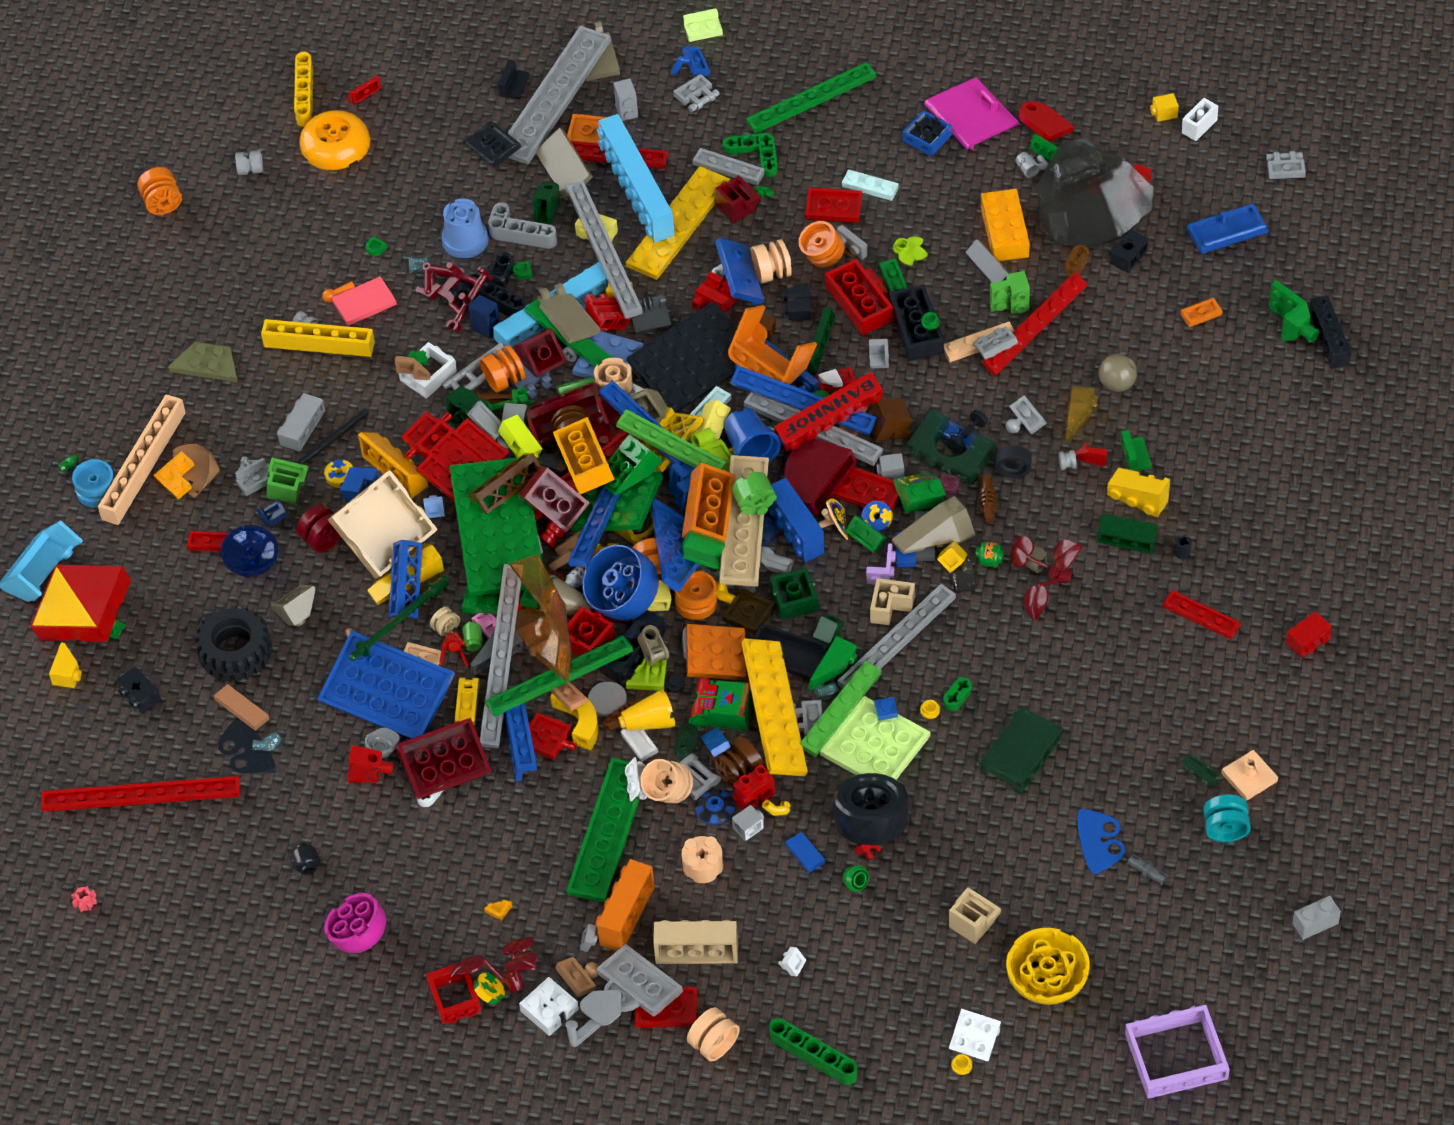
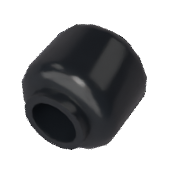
M306 843L299 844L291 853V859L297 872L308 875L317 870L320 860L314 846L307 845Z

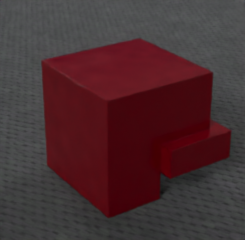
M739 175L715 188L716 207L733 224L756 211V204L761 201V196Z

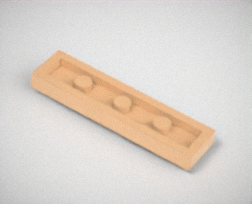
M1006 322L944 344V354L949 363L976 354L979 351L978 348H975L973 342L979 340V337L987 336L993 333L995 329H1001L1005 326L1011 332L1014 329L1010 322Z

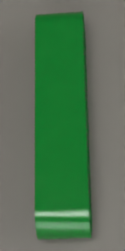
M776 1018L770 1022L769 1035L772 1043L842 1084L852 1085L857 1081V1064L853 1059L783 1019ZM798 1040V1041H800V1042H798V1043H793L792 1041ZM815 1050V1051H817V1052H816V1053H810L809 1051ZM829 1060L835 1061L834 1063H827ZM847 1070L852 1071V1073H844V1072L847 1071Z

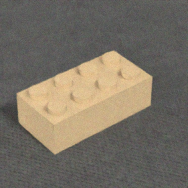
M663 920L654 922L656 964L738 963L737 922L730 920H703L696 922L688 920L670 922Z

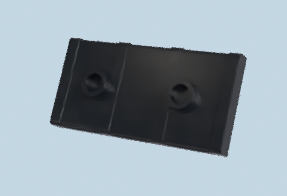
M764 624L759 626L754 637L757 640L780 641L786 671L811 679L829 649L828 644Z

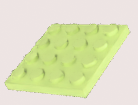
M864 696L821 749L820 755L855 775L878 773L897 780L929 739L930 731L899 714L897 718L878 721L874 701Z

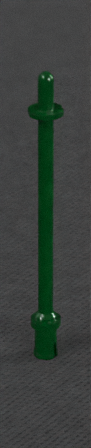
M441 575L436 581L429 583L426 586V591L366 642L358 641L355 644L356 650L349 655V659L355 661L360 656H369L371 653L370 648L430 597H438L440 591L450 584L449 579Z

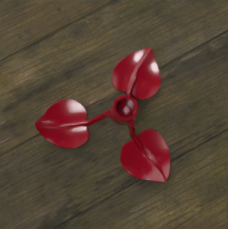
M1025 536L1016 538L1010 555L1012 564L1015 567L1021 568L1025 566L1027 560H1030L1048 568V575L1052 579V581L1038 583L1037 587L1030 586L1024 597V606L1032 619L1038 621L1041 612L1047 604L1049 593L1044 586L1057 585L1058 582L1066 584L1070 581L1072 573L1068 568L1083 547L1082 545L1070 540H1061L1053 552V557L1056 560L1054 562L1055 566H1050L1030 556L1034 551V544L1030 538Z
M533 936L513 940L502 948V953L504 955L511 954L512 959L504 965V976L486 959L478 955L468 957L459 962L451 973V979L456 976L473 973L485 964L496 974L501 983L506 982L511 993L520 991L525 987V984L518 970H536L537 954L536 952H526L518 955L516 958L515 955L516 953L526 951L533 944Z

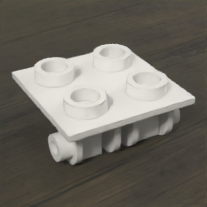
M961 1009L949 1049L989 1061L996 1036L1000 1033L1001 1021Z

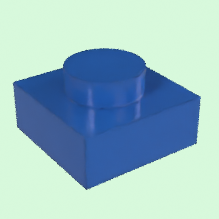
M894 697L874 700L878 721L898 717Z

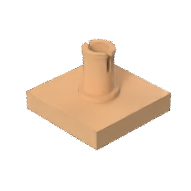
M1254 750L1224 767L1221 771V774L1246 801L1278 782V776Z

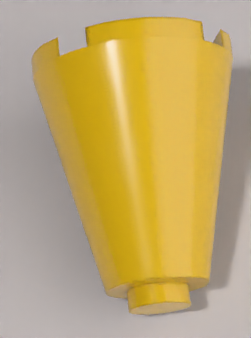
M664 689L622 711L621 716L618 717L621 728H625L626 731L675 727L674 718L670 719L671 712H673Z

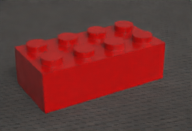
M857 259L825 273V288L862 336L894 321V307Z

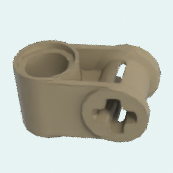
M652 625L644 627L638 636V643L641 646L647 663L653 665L658 660L669 659V651L661 638L659 630ZM645 634H649L652 639L646 638Z

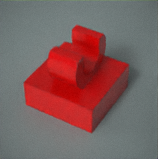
M858 844L853 849L858 856L864 853L868 860L874 858L870 852L871 849L876 853L881 851L878 845Z

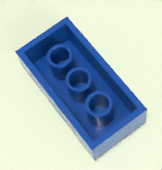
M784 478L771 484L777 499L768 507L767 514L769 517H773L779 531L782 530L788 544L791 543L796 556L801 557L805 563L824 554V531L788 480Z

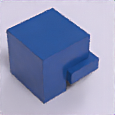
M677 462L671 465L667 490L676 498L674 503L685 512L691 472L695 468L688 464L681 466Z
M349 468L340 489L346 503H349L381 477L378 469Z

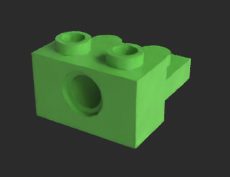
M1025 271L1007 274L1006 280L990 283L991 312L1010 309L1011 314L1029 311L1030 287Z

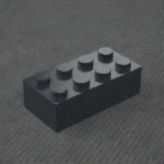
M925 285L889 292V302L894 307V322L908 361L944 354V338L940 327L928 330L921 325V319L924 314L928 312L934 313Z

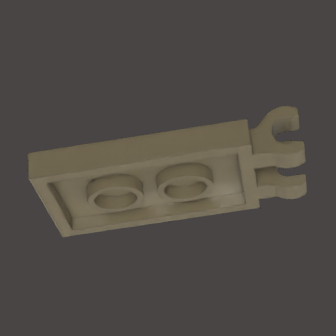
M594 23L595 31L604 33L602 23ZM612 41L587 76L586 81L620 75Z
M561 283L554 285L557 291L552 292V297H550L547 288L539 289L541 293L540 296H537L541 302L539 308L568 343L599 335L600 328L571 293L566 294L565 288Z

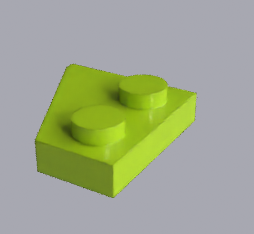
M644 658L643 663L636 668L634 676L626 682V689L657 691L664 689L667 660L661 659L653 665H649Z

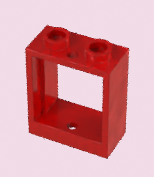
M457 964L426 974L427 984L442 1025L454 1023L458 1019L467 1016L472 1017L482 1012L470 974L456 976L451 979V973ZM465 980L472 999L443 1008L437 989Z

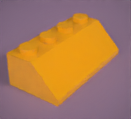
M360 432L358 434L362 457L382 474L390 470L406 489L411 499L428 487V481L416 471L417 466L413 460L410 459L408 461L403 456L401 450L397 447L394 448L386 437H382L378 433Z

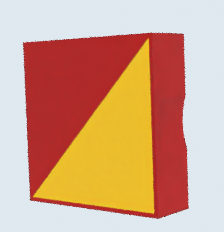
M55 565L31 624L32 630L39 640L42 641L81 640L107 642L116 620L117 611L124 600L131 578L122 566Z

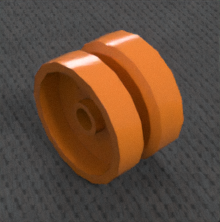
M825 221L813 222L806 226L799 237V247L811 264L819 268L830 267L837 263L845 250L842 237L831 224Z
M695 571L680 593L675 590V608L684 618L701 620L713 614L717 607L716 581L706 572Z

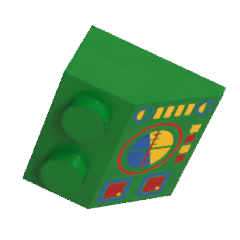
M929 472L893 479L905 513L936 507L943 502L946 496L940 479Z

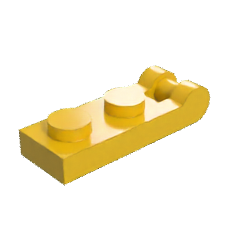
M459 678L455 723L471 718L475 726L480 685L479 678H473V680Z

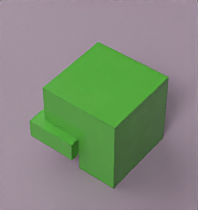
M271 458L267 477H269L267 482V498L280 499L282 502L296 505L301 485L304 486L308 466Z

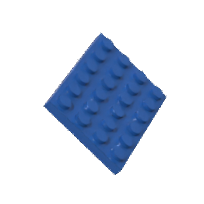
M351 631L317 700L379 727L388 728L409 739L426 734L455 673L379 641L370 648L371 653L369 656H360L355 661H351L349 655L356 650L355 644L358 641L366 642L369 637Z

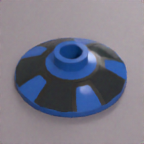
M722 790L706 791L695 803V812L698 818L711 825H718L728 821L735 811L733 798Z

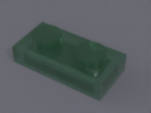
M1195 755L1185 756L1181 762L1190 773L1201 777V781L1207 786L1220 785L1224 780L1221 775Z

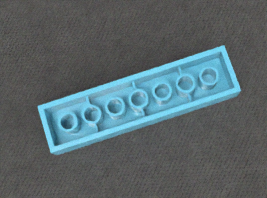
M619 114L599 120V128L597 129L600 138L598 141L601 151H605L607 162H611L613 173L618 175L619 184L625 188L627 199H631L633 210L639 214L640 223L646 226L647 236L652 237L654 243L675 236L673 213Z

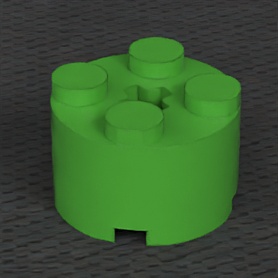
M752 472L748 474L749 477L745 479L741 477L734 483L732 487L733 495L743 514L757 513L758 515H763L768 511V507L777 499V496L764 473Z

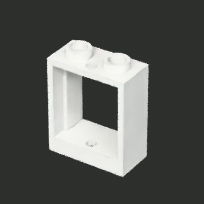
M429 342L419 351L424 350L427 359L432 357L443 365L430 377V380H414V374L399 373L400 381L426 399L442 386V383L457 372L455 359L451 355L442 352L438 346H434Z

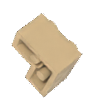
M877 578L870 608V623L890 625L893 610L911 612L915 600V583Z

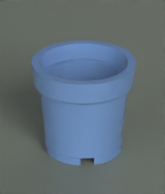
M457 199L454 203L447 204L443 211V248L448 254L457 258L477 256L485 250L489 241L486 227L480 217L479 208L469 199Z

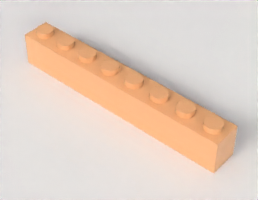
M167 394L164 396L98 505L101 520L119 525L186 412L182 399Z

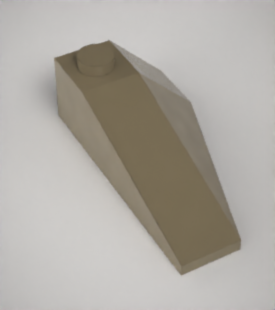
M954 496L938 504L892 538V542L903 554L922 551L926 547L931 546L943 547V544L952 543L954 540L960 544L975 536V531L967 509Z

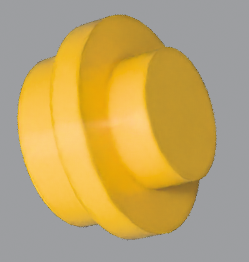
M926 700L920 707L921 715L927 719L936 718L940 713V706L934 700Z
M959 1054L952 1060V1070L959 1075L968 1074L972 1069V1060L967 1055Z

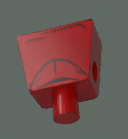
M351 745L347 782L377 783L379 782L380 773L392 774L393 762L381 761L382 752L379 750Z

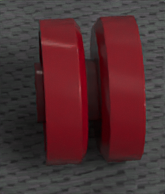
M318 504L307 510L300 518L296 528L297 535L317 553L329 551L341 539L339 533L328 521L334 515V512L325 504Z

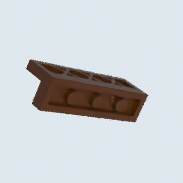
M524 453L468 494V497L471 501H477L483 512L488 514L525 487L534 475L527 474L529 464L533 463L537 470L541 465L534 453ZM516 474L522 475L519 485L512 484L513 477ZM501 485L508 486L504 496L498 495ZM490 495L493 496L492 505L487 508L483 498Z

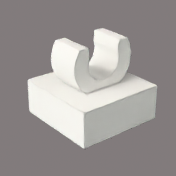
M790 947L788 952L783 954L784 959L779 961L778 964L782 969L787 970L791 976H798L806 959L797 947Z

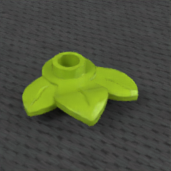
M915 236L908 239L899 238L893 244V251L899 255V260L905 265L911 266L914 260L920 261L928 256L927 252L920 247L923 243V238Z

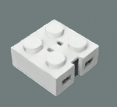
M550 977L519 1003L520 1011L549 1036L562 1025V1020H568L579 1010L578 1001Z

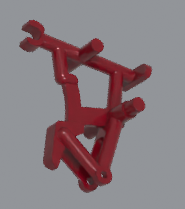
M426 262L422 267L424 270V288L416 287L415 290L420 295L434 300L439 294L449 301V308L457 314L454 320L447 322L446 327L451 330L455 325L453 330L459 333L461 330L460 322L468 311L470 302L475 299L485 280L487 279L491 282L493 278L481 267L477 269L481 274L477 279L466 274L462 268H458L452 262H448L446 267L431 265L429 262ZM435 276L449 278L443 286L435 284ZM459 281L461 283L466 281L474 286L468 296L463 292L459 294V299L464 302L460 308L457 305V299L449 291Z

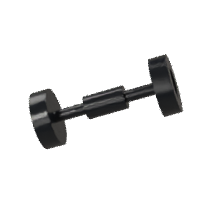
M973 410L970 414V419L973 423L969 424L961 432L960 437L951 435L948 438L947 444L950 449L956 453H961L965 449L963 439L971 434L974 426L984 427L988 423V418L982 411Z

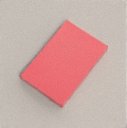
M381 276L332 297L333 304L347 326L397 305L394 296Z

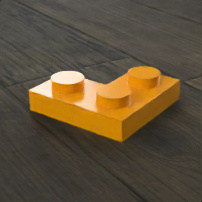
M181 451L153 476L179 500L192 489L191 484L182 476L195 464Z

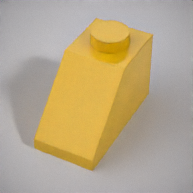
M61 643L49 676L52 685L75 689L77 681L79 682L82 672L79 670L78 663L66 644Z

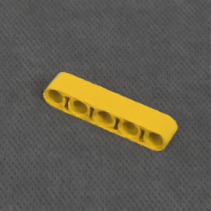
M300 52L295 57L294 111L297 124L304 127L312 119L313 65L311 55L308 52Z

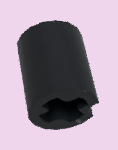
M1178 536L1175 540L1174 554L1178 559H1187L1191 554L1192 541L1189 536Z

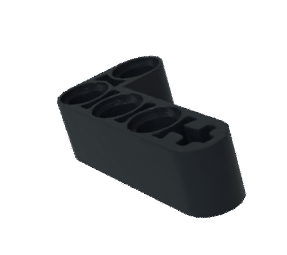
M472 274L470 276L478 279L480 275ZM487 279L477 296L481 295L497 303L498 312L508 317L526 307L524 298ZM463 281L455 290V298L460 308L464 302L459 299V294L463 292L468 296L474 286L466 281Z

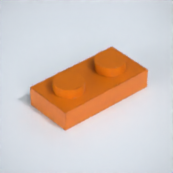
M1214 298L1181 310V316L1188 327L1222 315V309Z

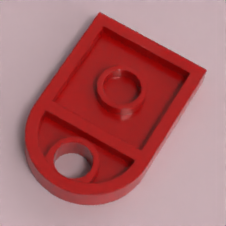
M1029 101L1023 103L1020 107V120L1049 142L1073 132L1074 126L1046 104Z

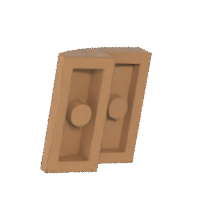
M582 530L564 540L554 549L559 556L548 565L552 571L568 562Z

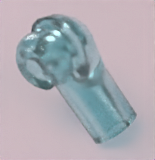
M835 683L825 686L822 684L814 689L816 697H824L837 692Z
M272 733L263 741L253 740L252 748L254 750L271 751L280 743L281 736L278 733Z

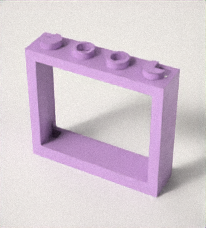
M1206 1005L1192 1006L1182 1011L1175 1010L1166 1015H1154L1149 1019L1134 1020V1022L1126 1024L1125 1035L1147 1099L1228 1079L1230 1069ZM1201 1022L1216 1065L1150 1081L1135 1037Z

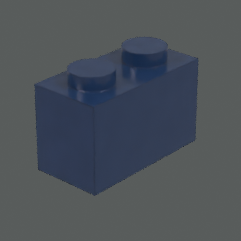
M478 295L469 304L472 330L490 339L494 335L493 327L500 322L497 303Z

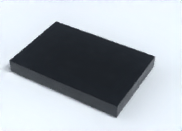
M492 121L464 141L468 148L493 168L522 147L516 139Z

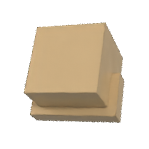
M968 887L949 910V927L976 944L995 922V919L1001 913V908Z

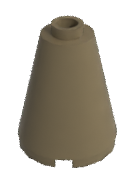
M551 575L546 582H549V585L543 588L539 599L538 607H540V612L574 616L582 606L593 612L594 608L587 602L583 593L557 576Z

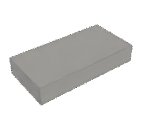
M481 400L478 401L467 415L480 429L496 440L500 435L498 430L502 422Z

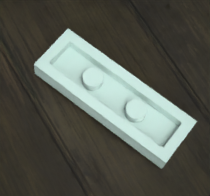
M849 169L842 181V187L859 190L862 193L890 201L893 200L899 188L898 183Z

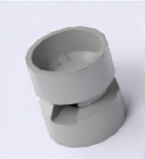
M261 150L250 151L249 154L246 152L235 153L238 175H247L250 171L253 174L263 173Z

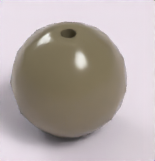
M1124 354L1108 356L1102 361L1099 368L1100 382L1112 392L1128 390L1137 378V368L1134 361Z

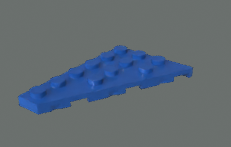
M654 499L651 505L662 581L670 589L680 593L700 564L683 559L682 543L684 538H682L685 517L657 499Z

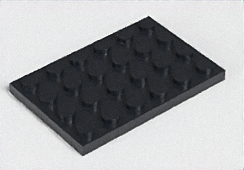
M713 301L629 355L626 361L646 386L651 390L658 391L667 407L672 408L674 413H677L734 375L736 363L730 359L728 350L737 328L716 302Z

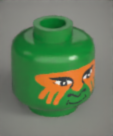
M984 541L981 547L976 548L975 558H978L980 565L996 568L999 564H1002L1004 549L1001 548L1000 544Z

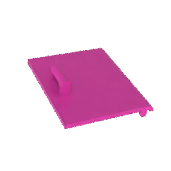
M977 77L927 99L924 103L939 120L941 119L952 125V134L966 149L970 148L972 150L975 144L1019 125L1018 120Z

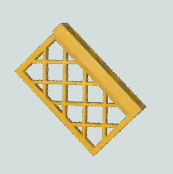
M667 407L666 418L658 421V423L665 430L678 437L683 435L681 438L688 441L704 420L701 416L674 413L672 408ZM646 442L642 443L656 455L661 453L654 446ZM661 454L658 457L663 461L655 469L658 472H663L670 464V461Z

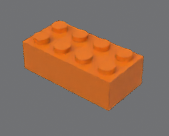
M700 463L691 472L682 538L685 539L691 530L723 542L726 541L735 474L704 463Z
M632 859L629 860L627 866H623L620 874L621 878L619 882H615L612 889L613 894L611 898H607L604 904V911L602 915L599 914L596 920L600 945L618 951L627 944L655 888L653 867Z

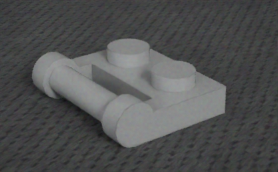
M691 753L680 762L692 774L693 787L689 795L694 800H697L712 786H716L721 781V777L704 766L694 753ZM689 766L695 767L700 773H702L707 778V780L705 781Z

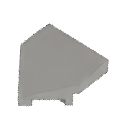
M248 457L241 458L240 468L236 471L235 475L237 485L245 496L267 486L269 464L266 463L265 458L259 460H249Z

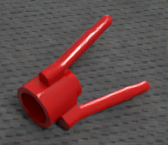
M458 632L447 634L445 642L441 643L442 650L439 666H443L446 649L451 652L458 651L465 666H469L461 648V644L464 646L465 642Z

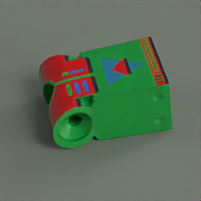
M699 678L695 691L696 700L692 705L689 724L694 727L711 725L712 727L747 731L753 705L750 683L714 682L708 678Z

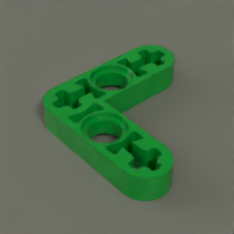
M771 134L731 136L723 140V150L725 153L759 152L761 168L765 169L764 176L771 178L778 173L774 137ZM764 141H768V146L765 147ZM745 142L753 143L751 146L744 145ZM766 153L772 154L771 157H764L763 155ZM767 164H771V170H768Z

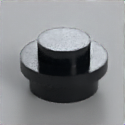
M679 674L669 675L665 680L666 688L672 693H678L684 688L685 680Z

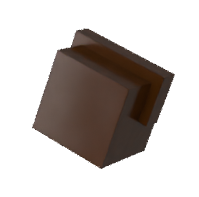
M902 398L881 399L878 403L873 404L869 415L876 417V422L871 431L875 441H889L891 436L893 439L910 438L912 433L909 426L912 419Z

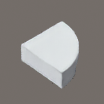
M836 369L818 374L819 380L823 384L826 383L833 387L843 386V382Z

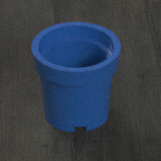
M743 408L744 411L731 413L724 422V432L733 448V455L769 458V463L773 461L781 447L780 438L773 429L767 427L753 409Z

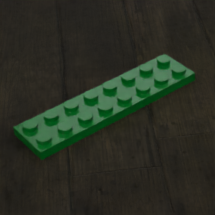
M611 758L566 890L569 896L605 903L608 898L640 802L639 797H635L633 801H630V796L627 792L628 780L625 775V768L630 763L629 761Z

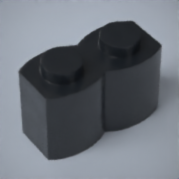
M808 283L786 284V290H783V300L787 301V304H784L785 315L789 316V320L811 319Z

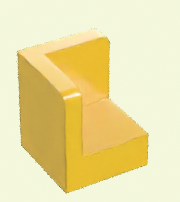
M954 540L940 552L937 560L951 573L965 561L967 553Z

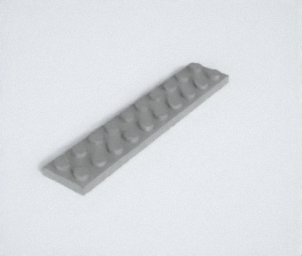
M583 26L578 28L509 130L508 134L516 139L522 147L508 158L527 165L530 163L537 149L543 144L611 42L610 35Z

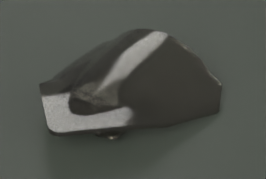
M1068 139L1061 142L1038 182L1041 230L1056 245L1083 248L1109 243L1122 237L1123 234H1127L1130 229L1133 230L1145 217L1154 211L1155 187L1125 159L1117 154Z

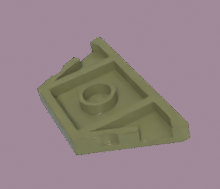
M194 342L168 367L169 372L231 382L238 381L231 349L227 346Z

